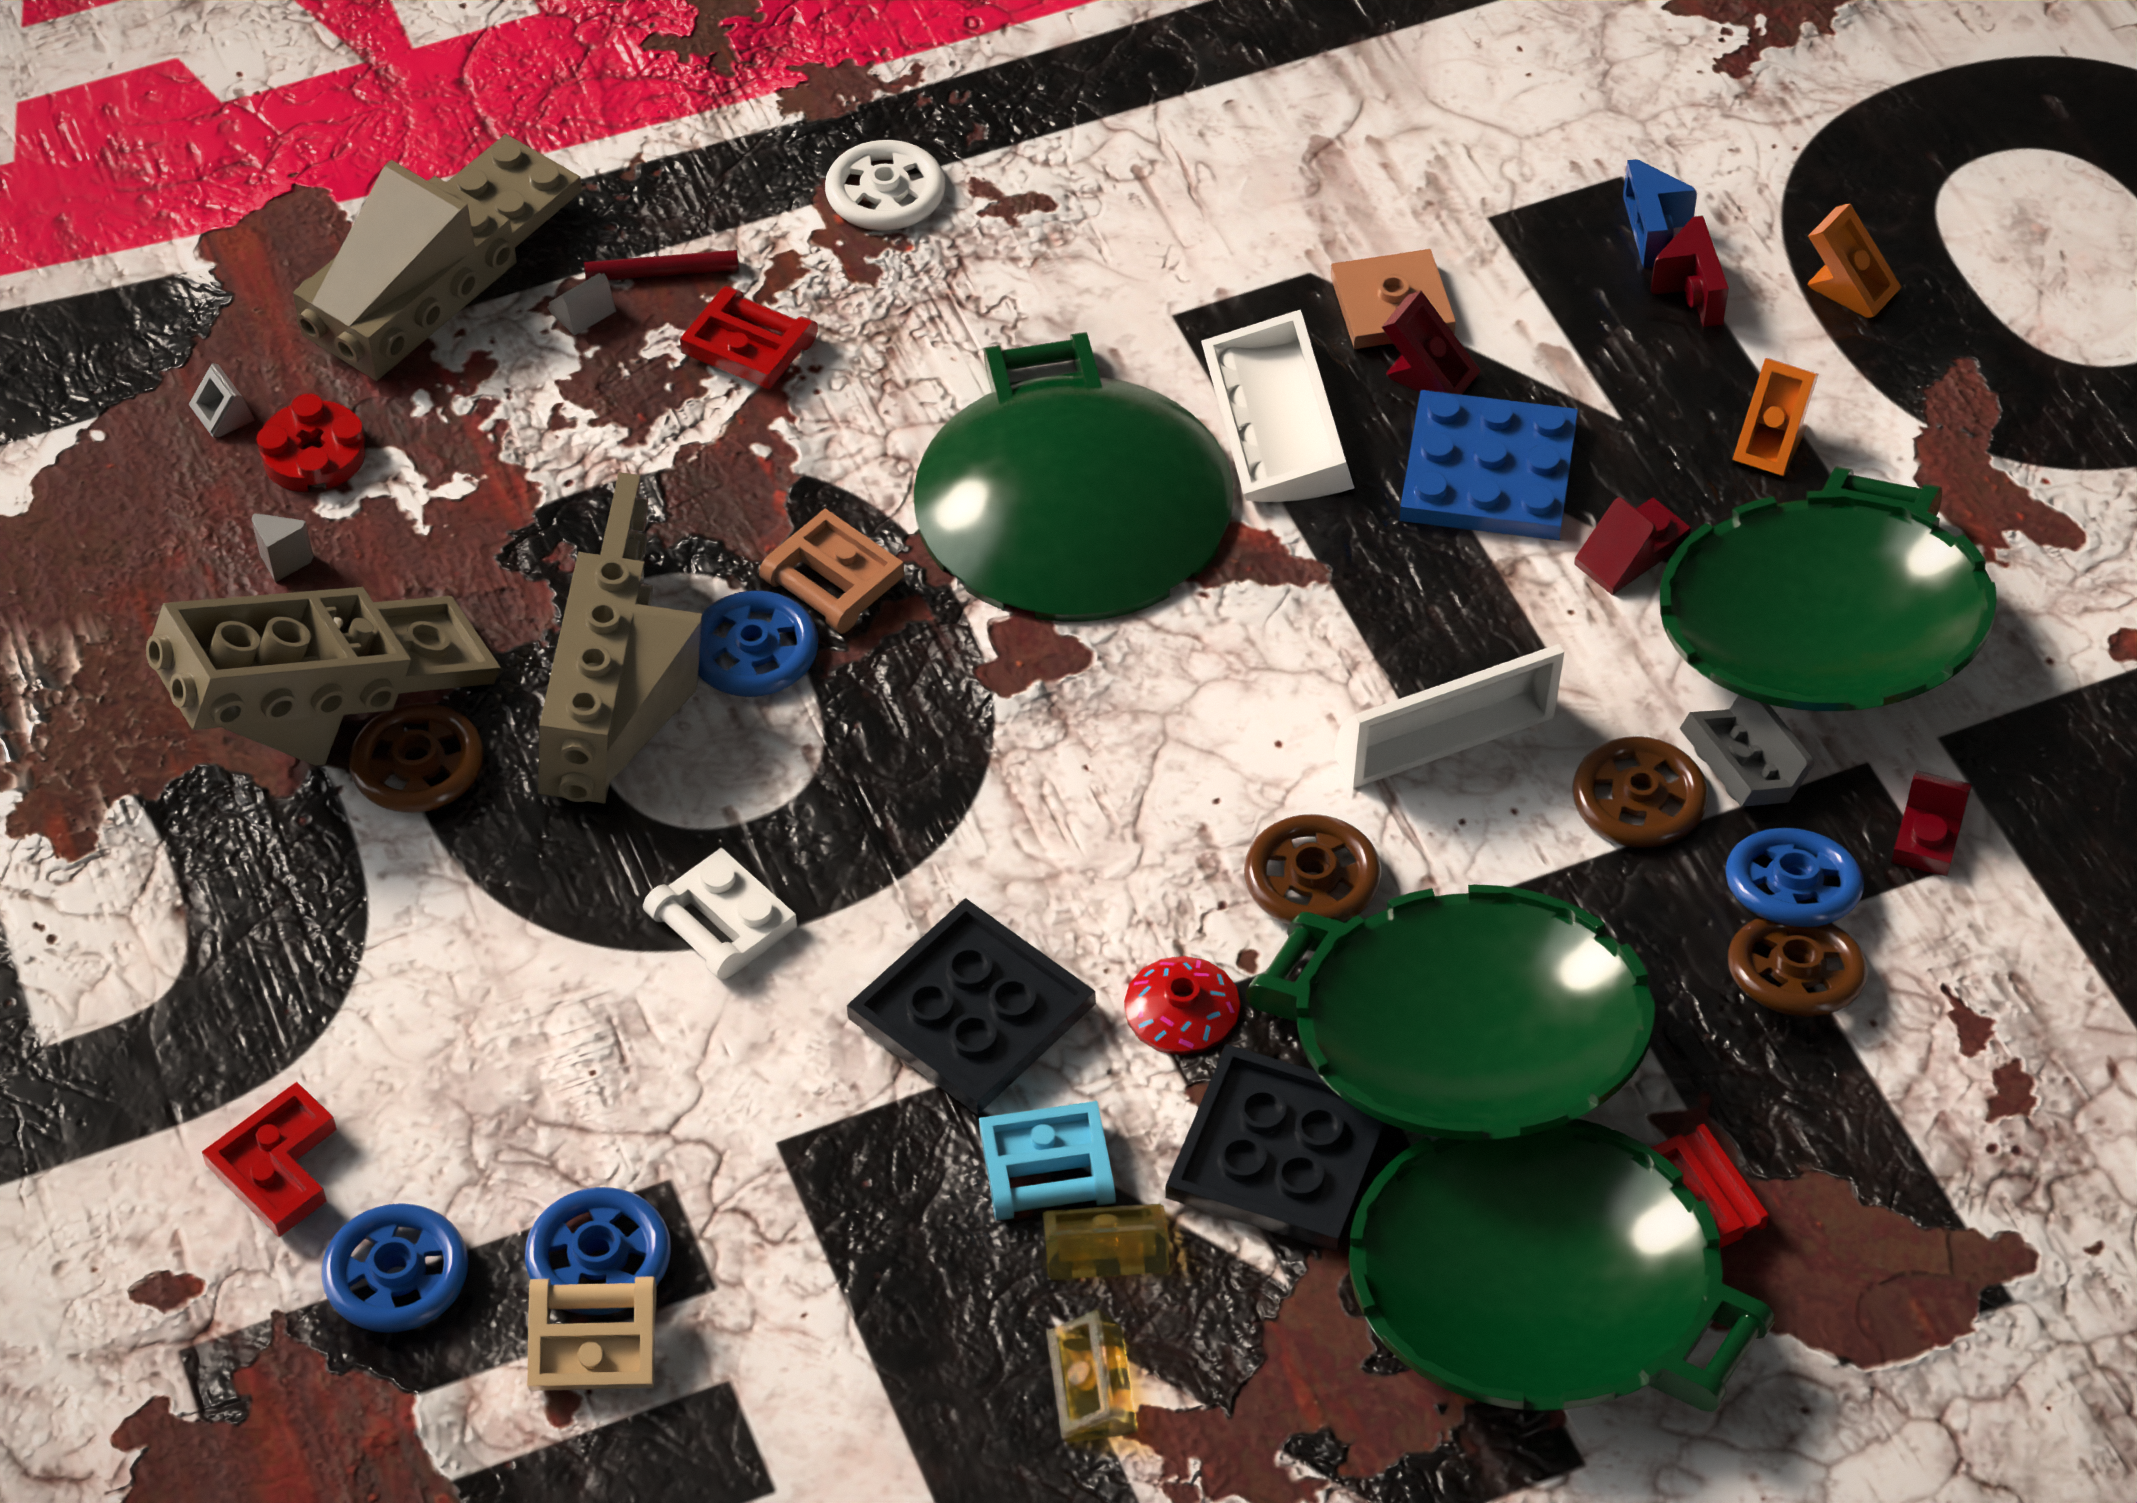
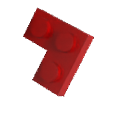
M296 1081L204 1149L202 1155L205 1165L278 1237H281L327 1202L324 1189L296 1160L334 1133L337 1128L334 1117Z

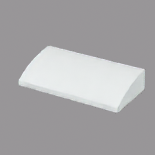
M1301 310L1201 341L1246 501H1298L1354 489Z
M1557 644L1349 716L1343 722L1338 732L1334 757L1352 789L1554 719L1565 652L1561 645Z

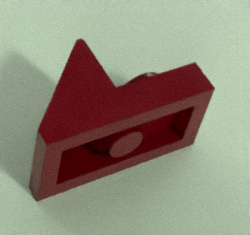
M1695 216L1690 219L1657 256L1654 262L1651 293L1659 295L1686 291L1689 306L1697 308L1703 327L1724 324L1729 287L1704 217Z
M1422 290L1407 295L1382 326V329L1401 353L1400 357L1386 373L1387 377L1418 392L1427 390L1462 395L1481 371Z
M1618 497L1612 502L1575 556L1574 565L1607 592L1614 595L1674 553L1690 535L1691 527L1654 497L1636 509L1623 498Z
M1916 770L1911 782L1891 863L1947 877L1972 784Z

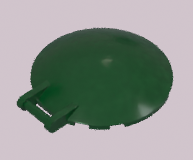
M1087 332L1070 334V340L1001 350L1000 345L983 348L984 363L992 393L969 404L940 429L923 454L914 484L916 525L923 544L937 566L943 572L948 570L961 580L966 586V592L985 603L1001 610L1006 605H1011L1020 609L1035 611V619L1060 622H1085L1127 615L1170 597V589L1182 583L1189 576L1195 579L1218 553L1219 542L1227 526H1230L1233 510V482L1230 467L1217 440L1206 426L1180 404L1156 391L1127 381L1100 377ZM1071 360L1074 361L1076 369L1074 373L1010 382L1007 370Z
M1836 466L1822 491H1807V500L1777 504L1774 496L1752 501L1733 508L1732 518L1714 527L1705 523L1689 535L1676 549L1664 570L1660 585V615L1667 637L1675 650L1691 667L1713 683L1740 696L1773 706L1807 711H1852L1886 706L1913 698L1945 683L1962 671L1982 650L1990 636L1996 613L1995 582H1991L1985 569L1986 560L1977 547L1964 534L1955 537L1939 527L1940 518L1937 517L1942 501V487L1924 484L1922 488L1881 481L1856 476L1853 469Z
M1468 885V893L1435 896L1432 888L1411 892L1387 900V909L1374 914L1365 920L1356 915L1346 923L1310 912H1301L1288 926V938L1265 973L1255 976L1245 993L1248 1002L1257 1010L1297 1022L1301 1045L1309 1062L1321 1079L1346 1102L1360 1111L1395 1127L1448 1139L1491 1140L1519 1137L1549 1130L1589 1113L1620 1091L1633 1077L1645 1058L1654 1031L1655 1002L1648 986V973L1640 958L1628 943L1621 946L1605 932V923L1602 920L1566 901L1534 891L1498 885ZM1307 950L1315 952L1296 982L1288 981Z
M1578 1118L1546 1131L1504 1139L1463 1140L1439 1138L1432 1142L1426 1137L1399 1154L1374 1179L1361 1200L1351 1229L1349 1252L1350 1278L1356 1300L1373 1332L1400 1361L1425 1379L1463 1397L1490 1405L1539 1411L1567 1410L1612 1401L1636 1392L1648 1385L1697 1409L1713 1412L1717 1410L1727 1394L1725 1384L1755 1339L1764 1338L1775 1322L1774 1312L1767 1304L1722 1284L1723 1269L1719 1248L1720 1236L1714 1218L1705 1201L1698 1202L1694 1194L1683 1183V1173L1661 1154L1644 1143L1617 1130ZM1713 1321L1731 1328V1331L1704 1370L1686 1362Z

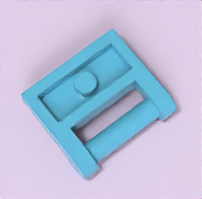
M1097 1101L979 1118L980 1135L995 1221L1014 1218V1212L1092 1200L1096 1201L1097 1206L1115 1203L1113 1176ZM1090 1166L1092 1175L1091 1177L1010 1188L1008 1179Z

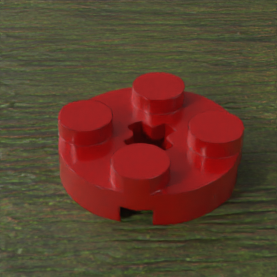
M309 393L297 396L293 399L290 406L275 413L258 432L256 438L267 476L279 486L296 492H309L308 485H317L324 482L326 489L343 484L361 468L366 453L363 425L356 414L341 404L322 401L318 395ZM318 441L323 445L320 448L310 446L303 450V445L309 442Z

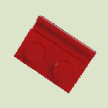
M1705 1124L1697 1126L1696 1132L1685 1137L1679 1134L1650 1147L1683 1173V1183L1694 1194L1698 1202L1705 1201L1714 1218L1720 1236L1719 1248L1742 1239L1745 1232L1754 1228L1758 1231L1766 1228L1769 1214Z

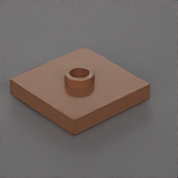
M1431 249L1331 264L1330 276L1354 349L1392 344L1393 342L1382 329V326L1407 295L1421 290L1453 334H1455L1456 321Z

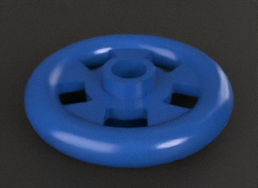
M744 591L723 597L702 612L698 676L708 685L721 692L741 697H759L784 690L801 679L815 660L819 642L815 623L801 605L777 593ZM751 612L773 615L770 622L749 618ZM724 621L734 625L728 631L726 638L713 634ZM795 632L797 645L780 647L779 633ZM748 638H760L756 641H746ZM723 653H727L737 664L725 670L714 660ZM772 659L776 661L779 668L757 675L754 667L762 666Z
M1774 828L1754 833L1740 841L1733 848L1726 862V880L1736 899L1754 914L1782 925L1815 927L1835 922L1849 914L1857 906L1864 890L1863 874L1854 857L1834 840L1803 829ZM1761 855L1773 859L1767 868H1763L1752 861ZM1824 875L1839 877L1840 887L1824 886ZM1766 883L1768 888L1775 894L1768 895L1756 885ZM1813 897L1818 901V903L1797 904L1796 902Z
M613 1187L586 1188L558 1199L540 1214L527 1238L525 1265L530 1279H550L551 1285L580 1284L582 1277L590 1280L606 1279L605 1284L635 1283V1277H655L657 1287L669 1264L671 1239L664 1219L656 1208L644 1198L630 1191ZM589 1213L593 1221L584 1223L574 1234L571 1233L566 1223L579 1215ZM622 1215L630 1218L639 1226L629 1237H625L622 1231L613 1225ZM567 1249L570 1267L553 1270L549 1252ZM596 1250H605L608 1252L598 1257L589 1256L592 1252ZM630 1253L645 1257L642 1266L635 1275L621 1271ZM627 1308L563 1310L580 1315L594 1316L612 1314Z
M398 1203L383 1205L357 1215L335 1234L323 1258L322 1285L332 1307L350 1323L375 1332L407 1331L434 1320L453 1304L466 1280L468 1252L466 1244L457 1228L440 1213L415 1204ZM398 1228H412L421 1231L418 1243L413 1244L405 1238L395 1237ZM366 1239L375 1245L370 1250L365 1262H360L351 1257V1254ZM443 1255L444 1268L442 1274L425 1275V1257ZM393 1267L405 1268L397 1273H387ZM362 1279H366L370 1288L376 1292L365 1301L359 1299L350 1289V1287ZM415 1289L418 1290L421 1297L420 1300L395 1308L392 1301L393 1297L406 1295Z

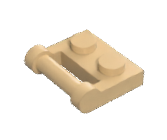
M635 1277V1283L551 1285L550 1279H530L527 1387L529 1390L654 1388L655 1277ZM634 1308V1322L550 1324L551 1309Z

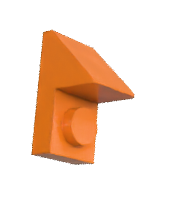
M1851 203L1835 207L1808 235L1825 263L1820 271L1808 282V286L1812 290L1866 318L1874 317L1902 288Z
M1765 358L1732 460L1784 476L1807 429L1808 424L1803 422L1819 374Z

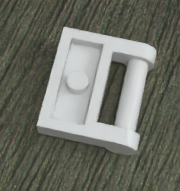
M722 847L670 885L663 884L654 888L647 895L643 903L644 911L656 922L664 921L707 960V969L720 980L733 976L797 928L796 914ZM692 903L733 942L722 943L684 907Z

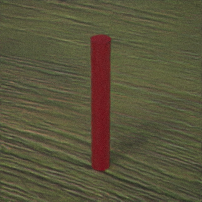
M737 250L591 261L584 262L586 280L598 273L601 275L604 273L608 281L733 271L739 270Z

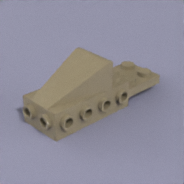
M504 134L448 182L443 181L437 176H433L427 181L395 161H389L384 165L336 257L312 277L304 280L293 292L298 315L296 318L297 324L301 329L302 336L378 381L517 263L515 247L582 191L581 177L507 134Z
M618 472L601 554L578 552L539 724L538 794L563 797L574 802L591 801L606 803L609 783L697 690L702 613L651 606L653 585L643 584L647 534L638 533V531L645 530L649 499L639 497L640 475Z
M363 587L163 603L153 635L149 637L146 645V656L152 669L156 670L169 691L173 704L180 709L192 730L221 727L315 766L325 765L343 715L393 710L399 693L494 684L501 668L452 596L373 602Z

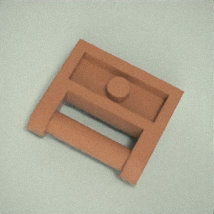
M826 508L772 551L764 559L759 569L760 578L773 587L781 585L824 615L826 617V624L841 634L849 631L856 623L861 612L905 576L904 562ZM802 561L846 593L837 599L793 567Z

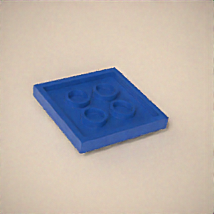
M1421 390L1401 500L1399 521L1560 541L1578 409Z

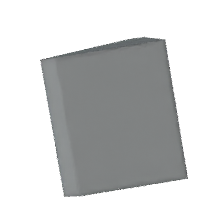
M598 273L549 302V306H547L550 313L574 336L616 312L609 282L604 273L602 275Z
M212 363L191 399L189 406L212 437H221L255 421L242 395L218 364Z
M253 514L251 520L259 553L275 583L311 563L314 556L306 521L265 514Z

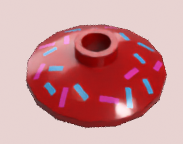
M1188 956L1163 958L1142 968L1129 983L1124 1000L1127 1024L1138 1039L1159 1052L1179 1056L1203 1053L1223 1043L1236 1028L1241 1010L1237 986L1227 973L1207 960ZM1187 993L1190 995L1186 997H1179L1175 994Z

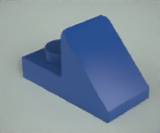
M1638 159L1627 160L1623 199L1643 268L1654 267V262L1659 253L1674 238V228L1684 227L1694 217L1697 192L1692 186Z

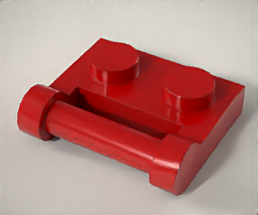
M724 286L681 336V353L770 390L801 350H808L812 346L817 336L818 324L803 316L795 319L743 298V292L730 286Z

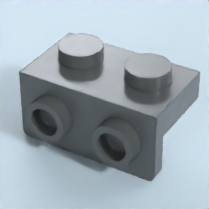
M1738 695L1730 709L1689 712L1679 728L1693 745L1697 756L1709 765L1724 784L1728 795L1737 801L1741 807L1789 802L1814 765L1813 757L1769 704L1754 701Z

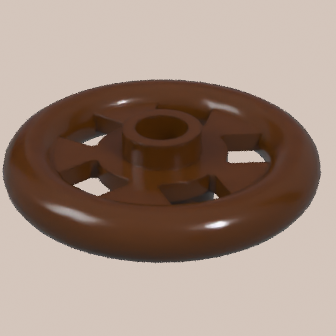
M433 703L405 704L379 714L359 732L350 751V774L358 790L372 803L396 812H426L455 801L473 785L481 771L484 748L476 727L469 719L456 710ZM428 725V732L417 729L404 732V727ZM456 738L460 744L461 751L446 756L441 742ZM378 744L392 746L387 761L372 759ZM441 770H444L450 776L433 787L425 782L435 777ZM390 775H394L408 783L402 790L386 785L384 782Z
M1644 736L1617 738L1594 748L1579 764L1572 784L1574 803L1584 822L1605 839L1633 848L1661 847L1684 838L1699 824L1708 803L1706 780L1696 762L1678 747L1660 739ZM1635 758L1638 766L1629 767L1620 772L1614 763L1624 759ZM1665 765L1679 778L1671 783H1667L1663 775L1656 771V769ZM1595 784H1612L1613 799H1597ZM1643 785L1649 789L1642 791L1635 789L1633 786ZM1668 798L1683 804L1682 809L1674 817L1660 811L1667 803ZM1625 811L1634 816H1645L1644 825H1632L1620 821L1621 812Z
M1303 814L1280 820L1267 827L1256 837L1246 855L1244 878L1248 891L1256 904L1278 921L1290 925L1292 920L1301 912H1310L1341 922H1347L1356 915L1361 914L1376 896L1381 882V864L1377 851L1371 841L1353 825L1331 816ZM1301 837H1315L1317 843H1305L1294 849L1292 840ZM1346 848L1353 855L1356 862L1341 867L1334 852ZM1269 860L1285 861L1284 877L1267 875ZM1308 872H1315V873H1318V874L1312 875V874H1307V873H1308ZM1340 882H1343L1352 890L1345 897L1337 901L1328 894L1335 890ZM1292 890L1299 895L1312 898L1308 905H1301L1287 900L1288 892Z
M1759 917L1743 926L1735 934L1728 949L1729 970L1740 989L1760 1005L1783 1014L1813 1017L1837 1012L1853 1003L1862 993L1867 982L1868 966L1862 949L1847 932L1833 923L1815 927H1794L1778 924ZM1759 943L1773 948L1769 958H1764L1752 953V951ZM1826 958H1840L1844 970H1828ZM1766 974H1771L1774 979L1783 985L1777 987L1762 977ZM1820 983L1827 989L1816 993H1808L1805 988H1811Z

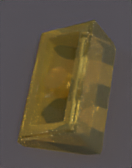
M1161 1203L1054 1210L1043 1213L1047 1273L1050 1279L1161 1273L1169 1269L1168 1230L1164 1205H1161Z
M1097 1309L1046 1331L1062 1440L1069 1443L1126 1436L1137 1432V1420L1121 1326Z

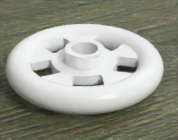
M897 140L870 141L847 150L831 165L825 181L827 199L839 216L861 228L877 231L897 230L919 223L938 207L945 191V177L937 160L922 148ZM893 160V164L884 163L872 166L871 162ZM914 168L918 169L923 178L910 181L906 171ZM850 174L862 175L859 186L845 184ZM907 194H911L917 199L905 207L898 204ZM863 198H866L878 206L873 210L858 204Z

